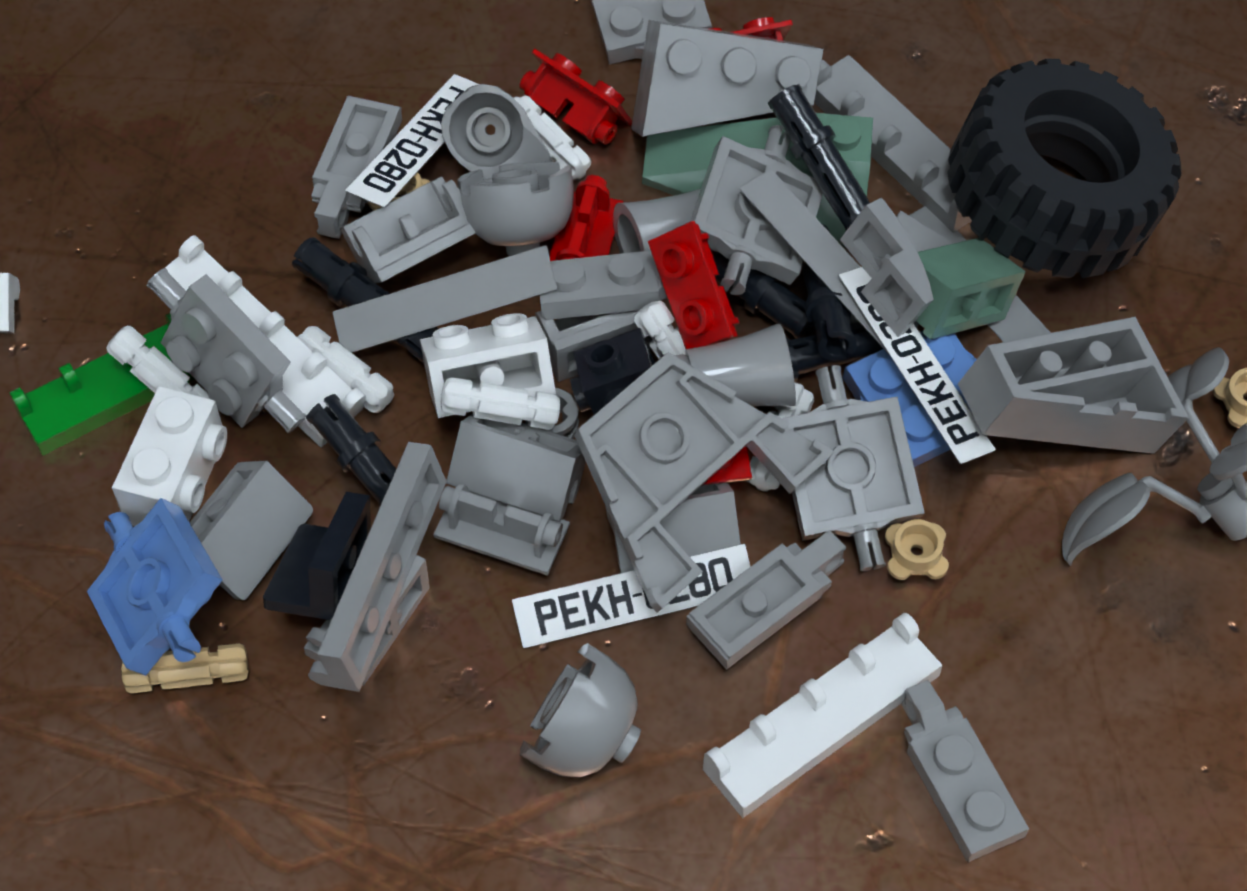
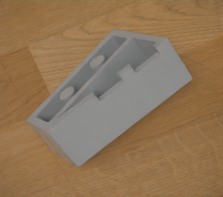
M648 20L631 130L643 137L772 113L773 110L768 106V102L781 91L800 84L802 87V91L810 105H814L823 49L796 42Z
M1136 317L988 345L958 383L982 434L989 436L1154 454L1189 418Z

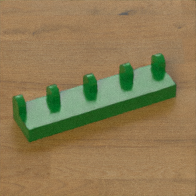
M168 313L165 315L167 324L143 335V337L147 339L144 345L148 348L155 346L171 361L166 348L161 344L171 323V314ZM107 353L75 370L70 363H67L58 368L61 377L28 393H25L18 387L10 391L9 395L23 424L40 453L44 456L151 402L155 393L130 372L132 366L129 363L122 365L112 355ZM184 372L190 377L187 382L195 379L189 372Z

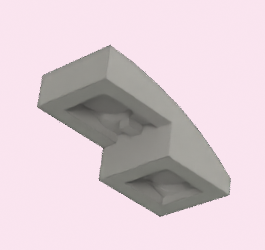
M881 197L864 207L840 238V241L872 278L861 293L896 336L899 337L907 332L934 299L924 265L914 244L896 215Z

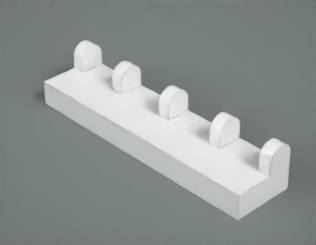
M196 235L191 236L182 244L179 249V256L165 267L169 274L186 291L190 285L207 274L291 361L283 374L282 392L303 414L307 415L318 403L324 409L327 406L324 403V398L332 394H336L339 397L340 402L353 417L363 410L366 395L358 388L352 389L327 366V359L319 351L313 353L284 325L285 319L278 312L274 311L271 313L242 286V279L234 271L228 273L204 250V243ZM305 417V420L298 427L317 445L323 447L327 441Z
M904 612L893 620L892 627L868 644L860 643L850 650L848 658L817 680L809 679L800 686L799 693L768 715L760 714L751 720L749 728L720 749L715 746L704 754L703 771L739 815L744 818L899 706L905 700V689L926 680L932 682L939 677L943 665L918 639L919 627L908 613Z

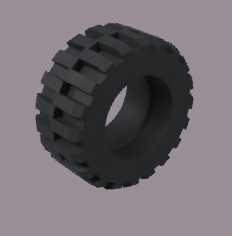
M1043 59L1037 65L1031 60L1011 66L1010 69L1001 71L992 77L987 86L981 89L950 150L948 158L950 168L947 172L949 186L952 193H957L954 200L962 217L969 216L972 220L970 224L971 230L981 240L987 238L995 244L994 250L1007 258L1012 256L1024 262L1023 268L1036 273L1042 269L1052 271V277L1060 278L1074 277L1076 272H1079L1082 278L1103 275L1105 271H1114L1129 263L1132 257L1139 254L1174 201L1179 190L1178 181L1182 176L1180 156L1176 154L1178 151L1177 142L1172 130L1164 129L1165 119L1156 107L1149 108L1144 103V95L1133 86L1127 89L1118 83L1119 77L1105 70L1102 74L1089 70V64L1077 61L1064 65L1061 64L1060 59ZM1040 155L1057 159L1069 165L1087 181L1079 180L1060 172L1047 163Z

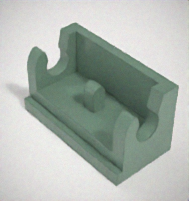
M980 238L920 251L918 254L929 279L934 300L918 317L916 322L925 328L923 334L930 339H935L1004 320L1026 271L1009 258L996 252L993 246Z

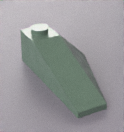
M816 113L823 126L830 125L836 137L832 141L867 196L873 118ZM778 118L686 128L648 135L642 184L671 195H679L700 189L714 148L722 136L749 148L764 149L769 136V129L772 126L782 124ZM790 141L785 157L786 160L790 161L801 172L813 177L803 159L796 160L791 152L794 144ZM823 194L816 218L820 223L826 225L831 235L842 247L846 248L840 241L846 230Z

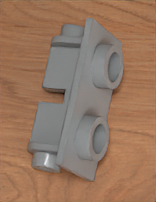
M459 484L455 488L450 486L444 488L439 501V509L444 510V513L433 536L434 538L548 576L570 526V522L563 519L560 521L554 520L553 514L548 512L542 516L470 492L466 485Z

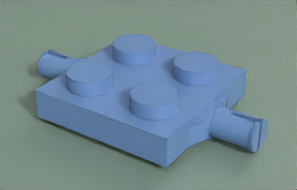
M921 331V336L968 406L958 383L977 359L965 350L955 333L930 339ZM884 349L845 367L842 378L856 400L870 402L898 397L914 467L951 450L897 365Z
M160 498L142 522L133 527L129 516L124 512H115L109 515L108 518L111 522L105 520L104 528L114 543V551L105 569L90 586L87 593L125 667L147 675L161 656L170 648L174 658L179 662H188L194 659L196 655L193 651L199 653L201 646L189 628V621L201 606L208 602L214 590L223 579L180 506Z

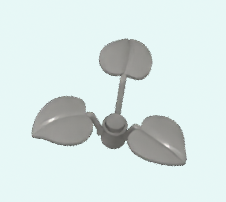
M1216 347L1209 350L1195 360L1193 364L1186 365L1168 376L1189 416L1186 420L1212 463L1210 473L1202 479L1197 488L1201 494L1200 502L1192 500L1151 476L1143 477L1138 481L1132 473L1123 474L1094 490L1071 514L1062 539L1063 557L1070 566L1082 550L1100 541L1132 520L1147 503L1150 492H1156L1192 512L1201 523L1206 522L1212 517L1232 541L1247 537V481L1242 474L1247 471V422L1235 432L1231 439V445L1225 447L1219 454L1193 410V400L1216 388L1228 370L1229 357L1222 348Z

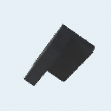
M346 492L329 527L301 524L298 527L263 595V604L266 610L332 620L371 529L370 495Z

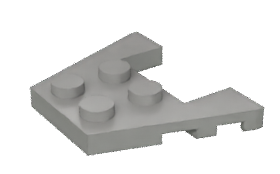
M669 352L584 423L574 435L647 599L657 613L703 572L660 524L668 514L744 447H747L789 494L835 453L823 442L817 439L812 442L788 428L789 423L771 412L764 414L735 396L736 391Z

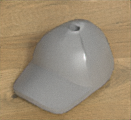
M487 84L471 86L447 106L441 121L442 138L455 159L470 172L482 169L483 179L492 178L493 174L500 172L499 165L522 162H552L549 151L524 108L510 94L497 86ZM490 124L496 128L495 133L492 135L486 131Z

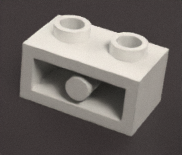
M519 313L506 314L493 319L492 325L469 330L468 327L463 325L446 326L434 331L433 337L420 339L429 391L438 418L455 415L445 413L441 409L442 388L446 380L451 377L471 380L473 383L472 387L478 388L480 382L525 389L528 390L529 396L535 397L536 391L556 394L547 338L536 316L527 318L526 315Z
M158 386L112 486L120 511L129 516L133 526L142 522L160 498L180 506L188 521H190L193 513L199 509L204 497L207 480L215 462L221 458L227 442V428L222 425L215 400Z

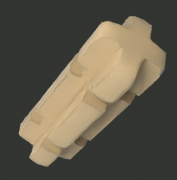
M240 643L219 645L218 652L211 653L209 647H201L199 653L193 651L196 657L188 662L177 661L174 658L173 652L167 651L147 675L127 669L122 661V681L126 691L129 693L153 691V685L161 684L162 690L213 684V678L218 677L222 678V683L243 681L248 677L249 671L247 651L244 645Z

